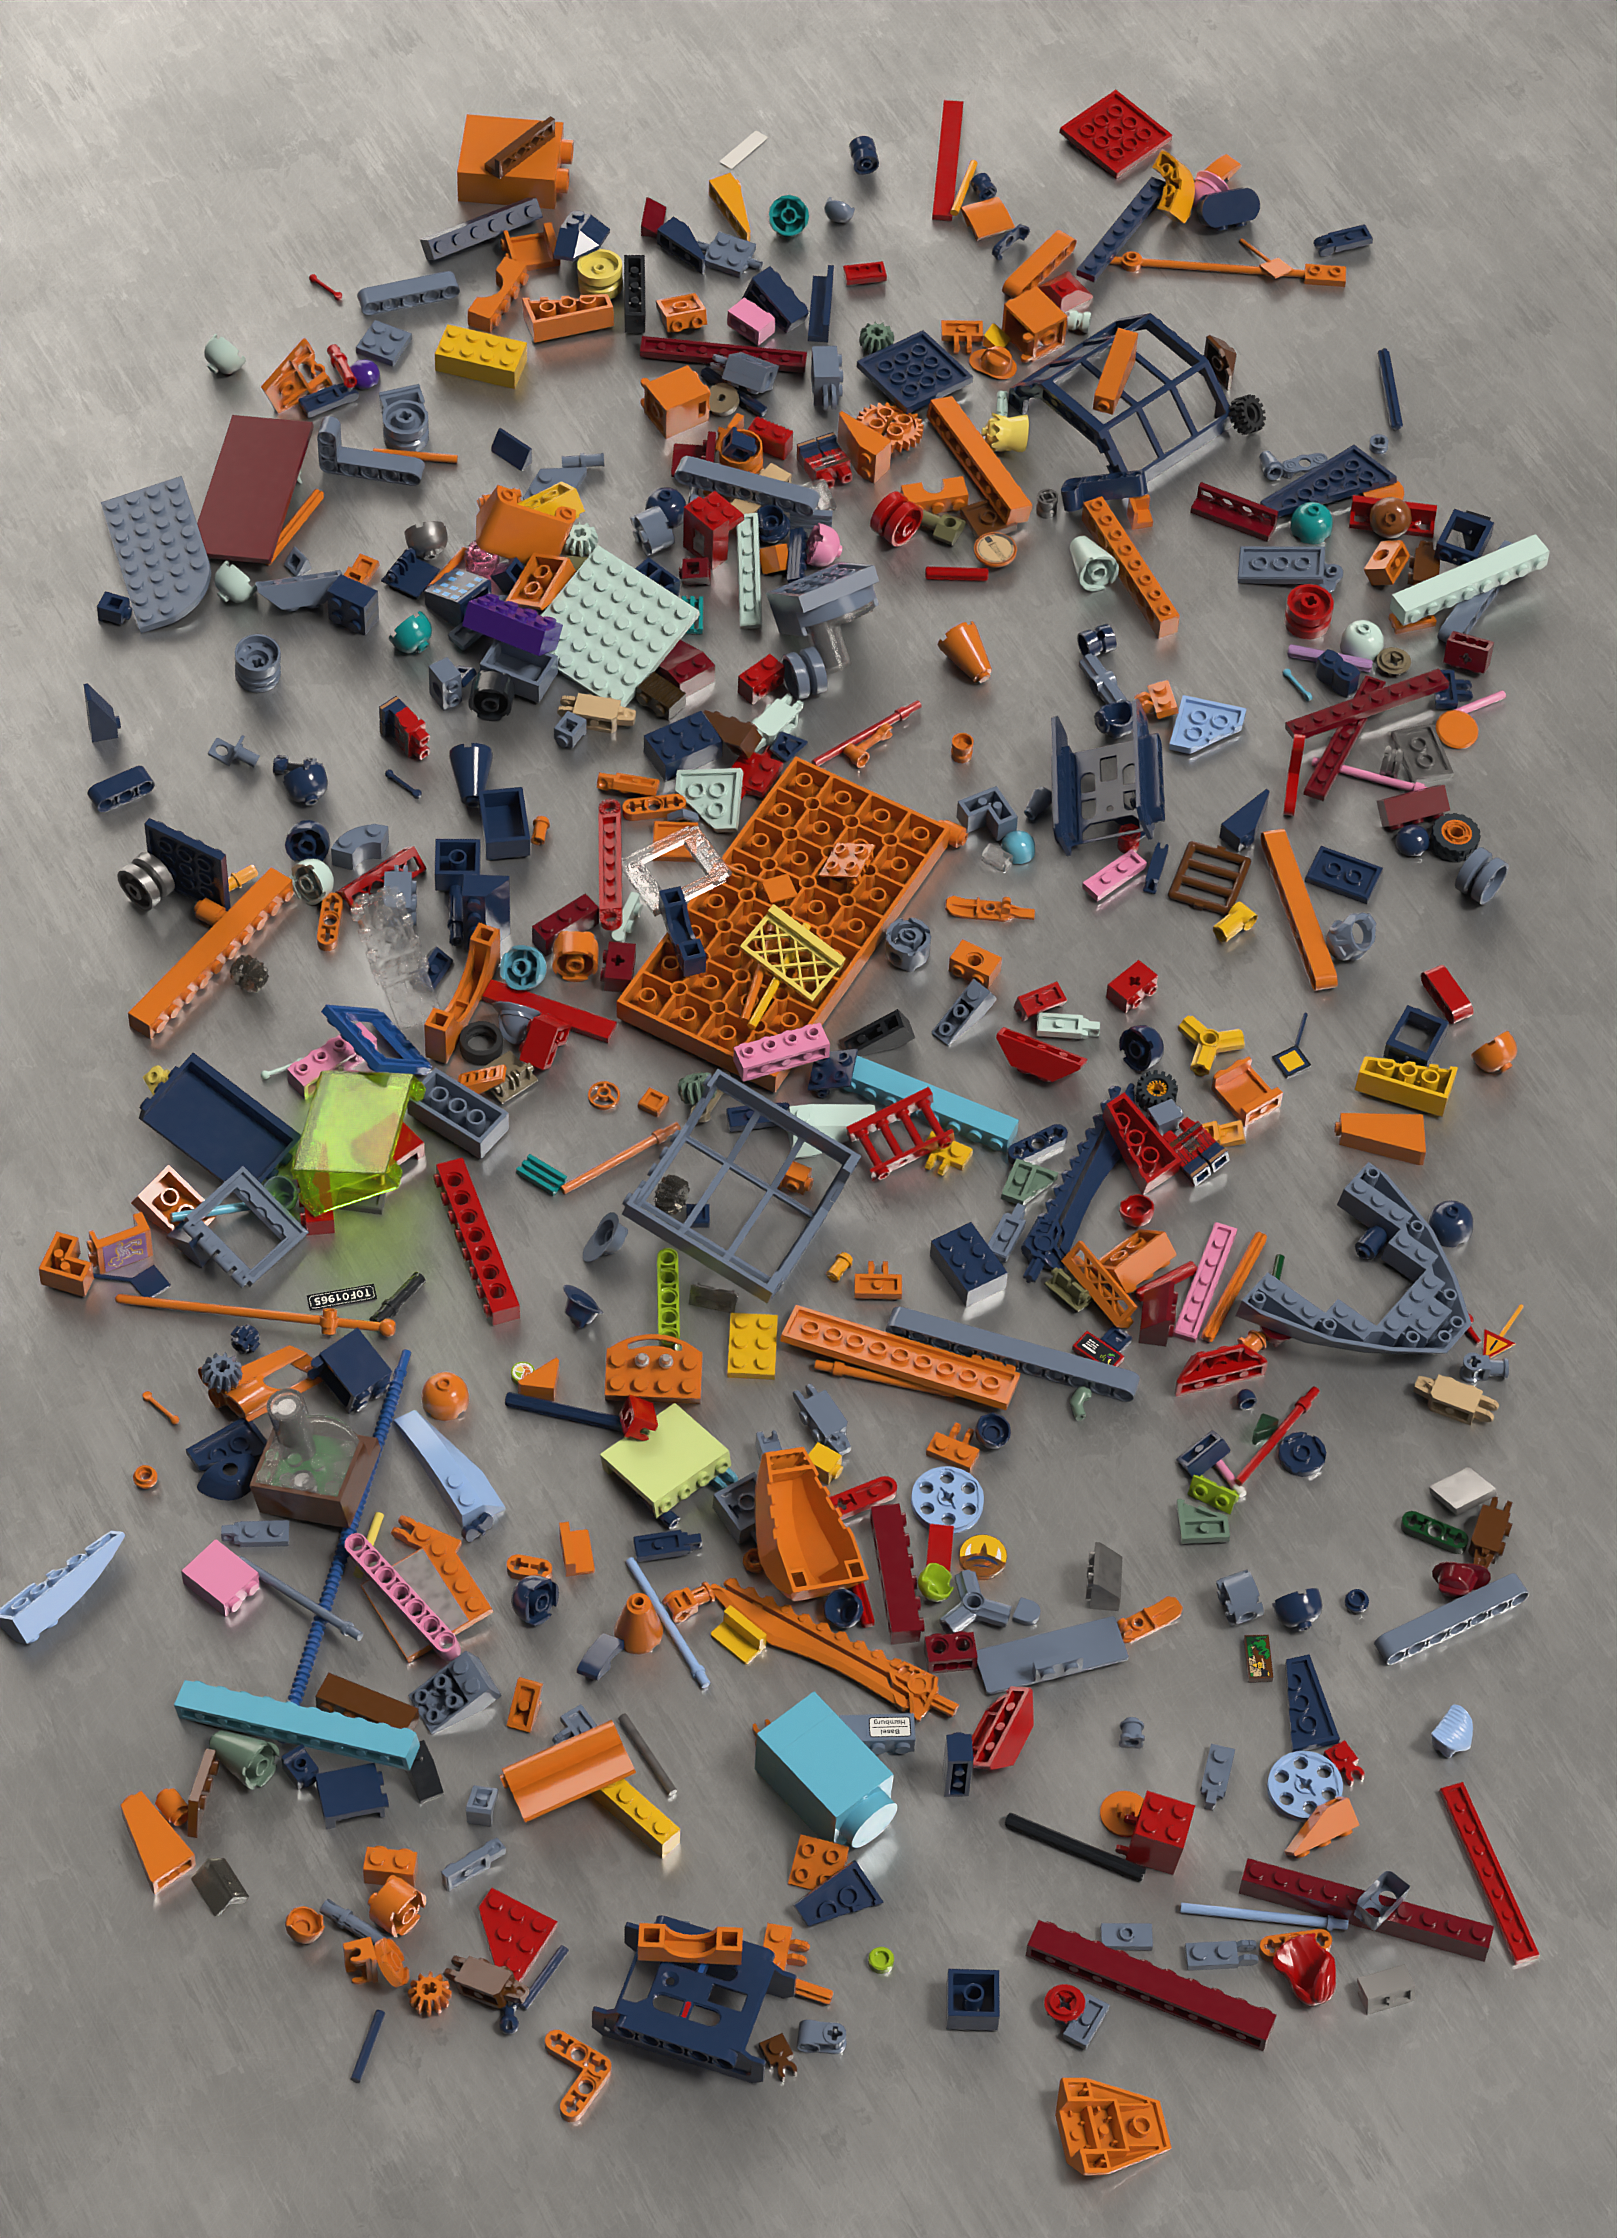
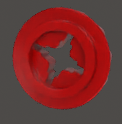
M1061 1984L1048 1991L1045 1996L1044 2007L1047 2015L1053 2017L1055 2022L1059 2020L1067 2024L1071 2020L1077 2021L1078 2017L1084 2013L1085 1997L1075 1986ZM1060 1999L1065 2003L1070 2002V2010L1065 2007L1060 2008Z

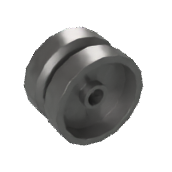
M141 852L133 859L132 864H127L118 872L117 877L122 890L134 904L142 909L151 910L159 903L160 898H165L174 890L175 884L171 873L158 858L148 852Z

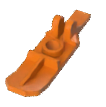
M953 895L946 899L945 906L950 915L965 919L1006 922L1013 918L1034 920L1035 909L1020 908L1012 905L1011 898L1004 897L1002 902L980 900V897H977V899H964Z
M1167 1596L1158 1603L1148 1608H1143L1142 1611L1126 1619L1121 1618L1118 1620L1117 1624L1124 1643H1131L1179 1618L1183 1607L1177 1598ZM1134 1623H1141L1142 1626L1137 1627Z

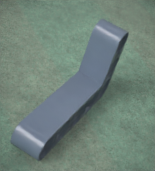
M326 416L322 419L317 436L319 467L322 471L330 474L409 486L420 484L425 468V463L421 459L343 447L340 421L332 416Z

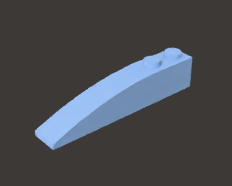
M416 1410L394 1419L395 1425L462 1529L464 1526L470 1525L475 1519H480L484 1512L493 1516L505 1510L504 1504L482 1470Z
M111 1530L87 1546L85 1554H78L68 1559L66 1567L56 1571L53 1569L47 1573V1580L37 1586L35 1583H32L0 1608V1628L16 1642L30 1644L40 1637L39 1634L45 1629L55 1626L58 1623V1619L98 1579L114 1556L125 1534L121 1531Z

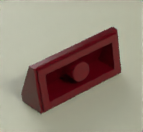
M646 197L641 222V236L657 238V229L664 224L667 207L649 197Z

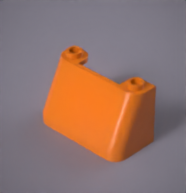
M497 485L476 515V544L483 551L508 559L517 557L524 564L528 563L533 553L560 556L575 522L576 510L561 506L557 508L554 516L518 505L516 494L511 489Z

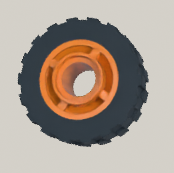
M1447 813L1444 816H1440L1434 822L1430 834L1431 848L1435 851V854L1450 862L1466 861L1477 849L1481 838L1480 829H1478L1476 822L1474 823L1473 819L1463 814Z

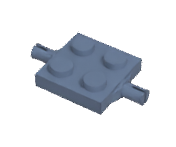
M718 232L710 244L699 240L697 242L700 249L706 252L705 266L737 277H741L743 271L749 266L759 270L762 268L763 261L752 258L756 250L755 243L722 232Z

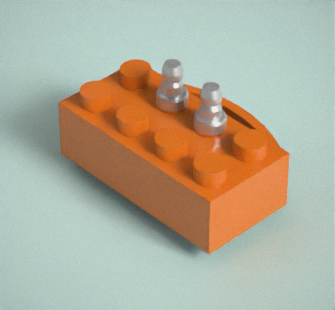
M660 1334L638 1335L620 1341L607 1348L605 1400L626 1401L630 1394L649 1402L701 1404L703 1352H700L683 1340ZM644 1340H661L680 1345L682 1350L676 1351L662 1346H643L629 1349L628 1344Z

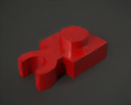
M1345 1740L1324 1751L1323 1756L1329 1759L1340 1773L1344 1772L1345 1781L1349 1786H1352L1354 1783V1779L1351 1777L1353 1774L1357 1775L1360 1780L1364 1779V1770L1359 1766H1355L1358 1764L1359 1759Z

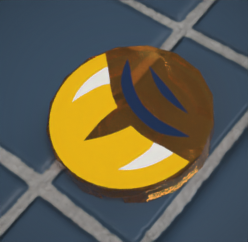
M987 1534L968 1538L962 1544L959 1551V1565L964 1570L970 1569V1571H975L978 1580L995 1578L996 1575L1004 1571L1007 1564V1550L1003 1543Z

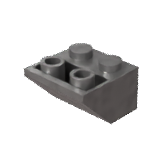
M1095 1542L1094 1551H1089L1086 1576L1088 1582L1085 1599H1090V1609L1119 1611L1123 1557L1100 1542Z

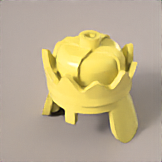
M992 413V416L995 418L989 419L985 428L982 427L981 436H985L984 440L991 447L992 451L1013 450L1024 452L1029 432L1028 415L1009 418Z

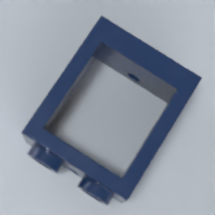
M1454 508L1436 544L1434 558L1457 566L1480 558L1492 536L1494 522ZM1455 530L1480 539L1474 552L1447 543L1446 541L1451 531Z
M1407 1005L1386 1042L1383 1057L1392 1059L1399 1064L1410 1061L1415 1062L1416 1066L1429 1067L1446 1037L1449 1022L1428 1014L1419 1008ZM1407 1022L1436 1034L1427 1052L1397 1040Z

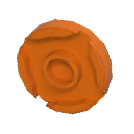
M386 1937L376 1941L374 1951L377 1963L386 1980L396 1988L407 1984L410 1978L409 1969L403 1967L402 1961L405 1959L398 1945L393 1940L386 1939Z

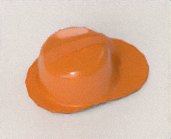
M1001 346L977 350L969 358V363L973 369L999 380L1009 379L1017 371L1016 363L1012 359L1010 351Z

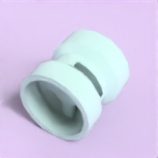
M1071 309L1067 330L1074 331L1075 329H1080L1081 332L1088 333L1091 313H1079L1077 310Z

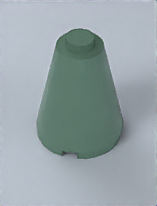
M224 1730L214 1733L209 1740V1749L216 1750L215 1757L249 1789L253 1790L255 1786H264L273 1776L277 1764L274 1763L275 1756L279 1757V1749L275 1744Z

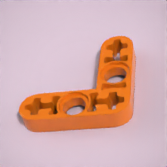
M552 2030L545 2037L546 2051L580 2072V2075L560 2103L561 2117L567 2122H576L583 2116L610 2077L611 2062L603 2054L564 2031ZM560 2039L561 2045L557 2044L553 2047L551 2040L557 2041ZM576 2050H580L586 2056L581 2061H575L571 2058V2054ZM601 2064L604 2065L605 2071L595 2072V2066L600 2067ZM588 2083L592 2085L593 2090L588 2094H583L578 2088L581 2084ZM576 2097L579 2100L576 2104V2111L572 2110L568 2113L567 2106L572 2107Z

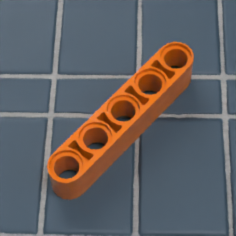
M1057 230L1007 278L1003 284L1002 292L1014 299L1025 291L1038 286L1073 252L1077 240Z

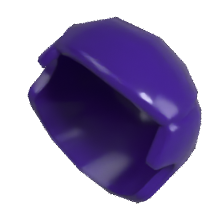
M362 359L357 360L351 365L350 368L357 378L355 388L364 390L378 384L380 371L373 361Z

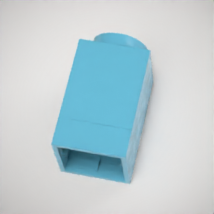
M815 1691L757 1733L754 1769L820 1839L841 1845L848 1841L854 1848H858L877 1837L894 1818L897 1812V1804L891 1799L894 1774Z

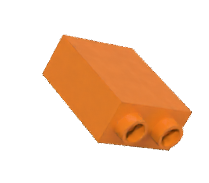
M467 114L457 169L458 201L510 205L529 197L537 198L540 208L555 209L557 193L567 194L569 187V169L561 168L562 164L572 165L574 140L564 139V122H555V137L501 179H498L485 170V163L539 121H543Z

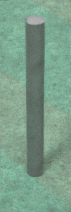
M626 1713L620 1715L618 1720L669 1796L674 1795L677 1792L676 1787Z

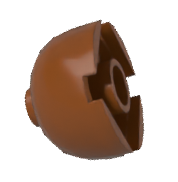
M1382 498L1371 508L1369 515L1370 526L1374 533L1382 538H1398L1405 534L1410 527L1412 520L1411 510L1399 498Z

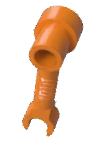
M884 723L874 735L858 746L849 743L844 748L843 753L851 759L855 766L858 768L863 767L870 757L866 750L879 741L891 738L893 734L889 730L893 727L888 723Z

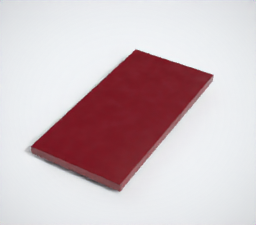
M232 415L197 522L208 558L271 564L313 432V422Z

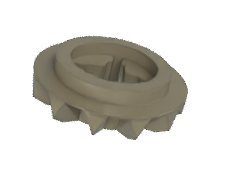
M1385 648L1377 655V667L1381 668L1382 673H1389V676L1396 674L1399 677L1401 673L1406 674L1411 666L1410 656L1400 648ZM1390 658L1392 659V661H1394V663H1397V666L1393 665V663H1390Z

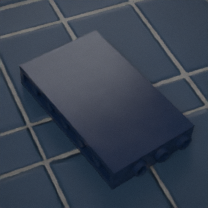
M192 1053L179 1068L175 1066L168 1075L169 1079L165 1083L160 1082L154 1090L155 1094L151 1099L147 1097L139 1107L141 1109L139 1115L141 1121L222 1183L226 1182L244 1166L264 1185L271 1177L278 1176L280 1172L278 1169L282 1165L286 1167L293 1158L292 1153L298 1148L303 1137L195 1053Z

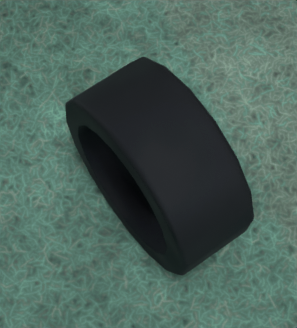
M476 1021L464 1027L460 1033V1052L467 1062L484 1066L501 1056L503 1036L495 1024L487 1021ZM487 1036L495 1041V1045L488 1050L478 1051L470 1048L468 1041L473 1037Z

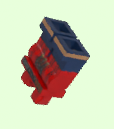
M834 432L816 437V441L813 438L797 444L796 459L813 480L816 487L821 485L824 490H828L834 486L835 480L840 479L844 484L852 481L850 459L838 445Z
M397 696L379 706L380 733L385 738L391 735L399 743L400 748L408 758L415 755L419 760H422L430 754V748L426 745L430 740V735L426 732V722L422 719L418 720L416 714Z
M1186 1117L1178 1124L1183 1133L1176 1136L1170 1130L1162 1135V1137L1182 1159L1180 1169L1196 1187L1212 1175L1211 1170L1216 1172L1229 1162L1230 1158L1228 1151L1210 1135L1199 1121L1195 1123Z

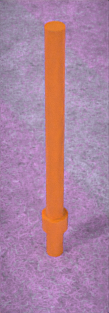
M769 924L766 935L776 934L775 927ZM775 939L765 941L766 950L773 949ZM759 963L740 1021L745 1024L750 1020L766 970Z
M675 1122L664 1129H657L651 1133L650 1137L560 1186L562 1193L565 1195L652 1145L661 1144L667 1140L668 1136L674 1134L676 1130H681L678 1122Z
M816 1360L814 1369L832 1372V1375L839 1377L846 1375L951 1398L955 1396L888 1374L845 1366V1363L835 1361V1363L821 1360Z

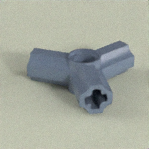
M969 1569L956 1574L955 1583L961 1602L940 1618L939 1623L943 1631L947 1634H954L963 1630L970 1623L978 1622L979 1620L1006 1627L1012 1606L985 1599L981 1594L975 1571H970ZM975 1605L977 1606V1608H971L969 1606Z

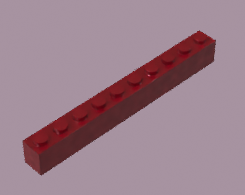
M1247 1858L1239 1894L1328 1918V1915H1332L1333 1918L1348 1920L1350 1925L1372 1930L1354 1915L1358 1899L1365 1890ZM1379 1895V1902L1383 1906L1391 1907L1396 1902L1394 1898ZM1403 1901L1375 1932L1485 1962L1494 1926ZM1365 1909L1373 1917H1380L1377 1909Z
M1038 1920L1027 1944L1026 1957L1263 2052L1274 2028L1277 2014L1272 2013L1268 2008L1256 2007L1249 2004L1243 1998L1231 1997L1224 1994L1218 1988L1206 1987L1195 1979H1186L1170 1969H1161L1145 1959H1136L1129 1956L1125 1951L1114 1950L1106 1947L1100 1941L1086 1939L1075 1931H1066L1058 1928L1052 1922Z

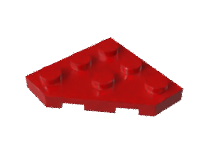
M491 1888L479 1906V1914L495 1966L509 1968L514 1973L515 1979L522 1982L557 1928L558 1921Z

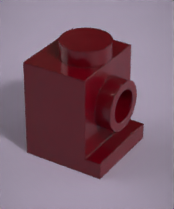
M708 557L682 559V566L679 567V578L683 579L685 585H711V564Z

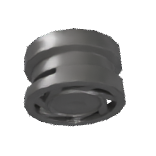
M1387 745L1380 775L1385 776L1388 774L1391 775V778L1397 779L1404 749L1399 748L1396 750L1393 749V746Z

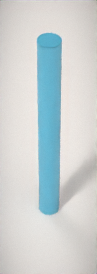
M244 1202L219 1205L206 1217L249 1211L251 1209ZM193 1210L170 1213L171 1222L183 1221Z

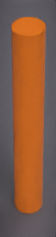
M462 547L429 585L434 584L445 573L454 569L469 553L468 549Z

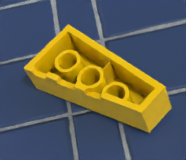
M1365 1056L1358 1073L1355 1091L1443 1117L1458 1067L1450 1066L1449 1069L1439 1068V1065L1429 1064V1067L1416 1066L1415 1062L1410 1061L1399 1064L1395 1063L1392 1059Z

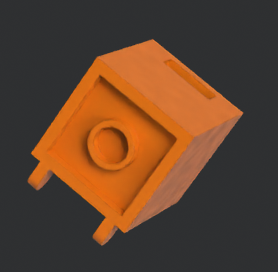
M1037 286L1004 303L1002 331L1011 338L1010 341L1023 353L1021 355L1022 362H1034L1065 345L1067 315Z
M688 365L652 381H649L647 378L641 379V386L644 388V398L640 400V404L644 409V413L665 439L709 421L710 389L700 381L698 374L695 371L693 372Z

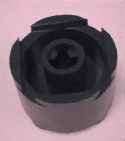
M479 671L472 681L468 700L469 709L476 712L477 717L486 721L502 720L503 716H508L512 710L515 694L512 677L507 673Z

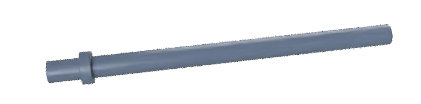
M243 1556L239 1557L258 1572L259 1579L338 1628L341 1634L344 1636L349 1635L357 1641L362 1639L363 1632L355 1628L352 1622H345Z

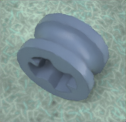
M1382 434L1373 435L1370 438V451L1375 454H1384L1388 450V438Z

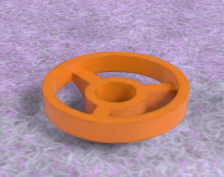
M600 1081L590 1087L588 1100L596 1109L609 1110L619 1103L620 1091L615 1084L608 1081ZM596 1087H599L597 1093L591 1097V1092ZM609 1087H612L617 1092V1099L611 1095ZM601 1092H607L608 1094H607V1095H601L600 1093H601ZM598 1099L601 1101L609 1100L613 1103L604 1106L598 1105L594 1101Z

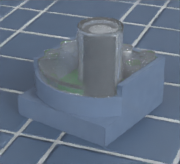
M840 562L769 591L766 595L779 633L788 634V636L796 635V637L806 636L809 646L814 647L821 656L826 674L828 675L852 665L839 625L868 614L879 605L872 584L880 581L874 565Z

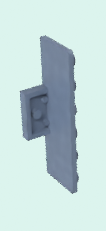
M1114 1616L979 1649L977 1650V1665L988 1695L1006 1691L1011 1686L1023 1687L1127 1661L1129 1656Z

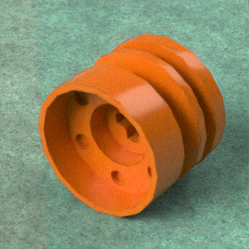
M737 429V432L755 438V445H757L755 454L752 457L750 456L746 462H740L722 454L723 436L718 444L720 464L759 474L763 469V448L759 436L749 430Z

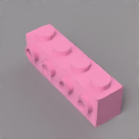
M358 1022L356 1025L362 1031V1035L369 1039L377 1050V1038L361 1022ZM338 1035L335 1038L329 1039L326 1044L317 1050H312L305 1058L292 1063L287 1069L288 1083L304 1099H307L365 1060L354 1052V1048L349 1042Z
M821 1023L809 1024L803 1028L785 1031L775 1036L763 1037L754 1042L742 1043L734 1047L733 1061L744 1082L828 1058L830 1043Z

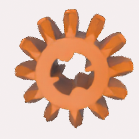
M430 1971L428 1977L419 1974L418 1981H411L408 1997L410 1998V2006L412 2008L417 2007L418 2014L425 2010L428 2017L432 2014L431 2011H435L440 2015L441 2007L447 2008L449 2006L448 2000L452 1997V1992L449 1990L450 1984L448 1980L443 1981L441 1974L434 1978L433 1973Z

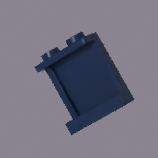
M375 1763L315 1774L326 1830L336 1828L335 1821L376 1812H379L380 1818L385 1817V1808H389L387 1793L381 1792L380 1786H384L382 1771H377Z

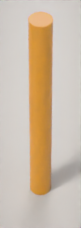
M975 160L970 161L950 212L953 216L958 215L978 165Z

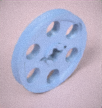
M948 1466L933 1468L922 1474L913 1486L911 1496L912 1511L917 1520L928 1529L930 1524L945 1525L942 1522V1518L951 1517L955 1520L954 1524L950 1525L954 1526L953 1534L972 1527L981 1516L984 1503L983 1490L979 1482L962 1469ZM948 1475L953 1478V1482L946 1484L940 1478ZM928 1485L933 1491L925 1494L920 1491V1487ZM971 1486L974 1492L972 1494H965L961 1488ZM943 1497H946L948 1500L952 1499L951 1503L948 1501L943 1502ZM923 1506H929L933 1509V1513L924 1514L920 1509ZM969 1506L975 1510V1513L967 1515L963 1513L962 1509Z
M1296 1751L1281 1757L1273 1765L1267 1783L1268 1796L1275 1809L1286 1818L1301 1823H1306L1312 1815L1303 1810L1304 1805L1312 1804L1317 1808V1806L1330 1801L1322 1797L1324 1791H1332L1335 1794V1798L1342 1796L1343 1781L1337 1767L1323 1755L1311 1751ZM1296 1760H1303L1306 1762L1307 1767L1305 1769H1297L1293 1763ZM1325 1768L1329 1770L1331 1775L1328 1778H1322L1317 1774V1771ZM1283 1773L1289 1780L1285 1783H1279L1276 1781L1275 1775ZM1301 1783H1302L1304 1786L1307 1785V1784H1309V1785H1310L1309 1790H1308L1307 1788L1301 1789V1788H1300V1787H1301ZM1283 1795L1290 1796L1293 1803L1284 1805L1280 1802L1279 1798Z

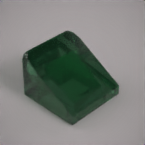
M1264 1413L1261 1414L1253 1432L1252 1444L1257 1445L1270 1437L1278 1428L1279 1419Z

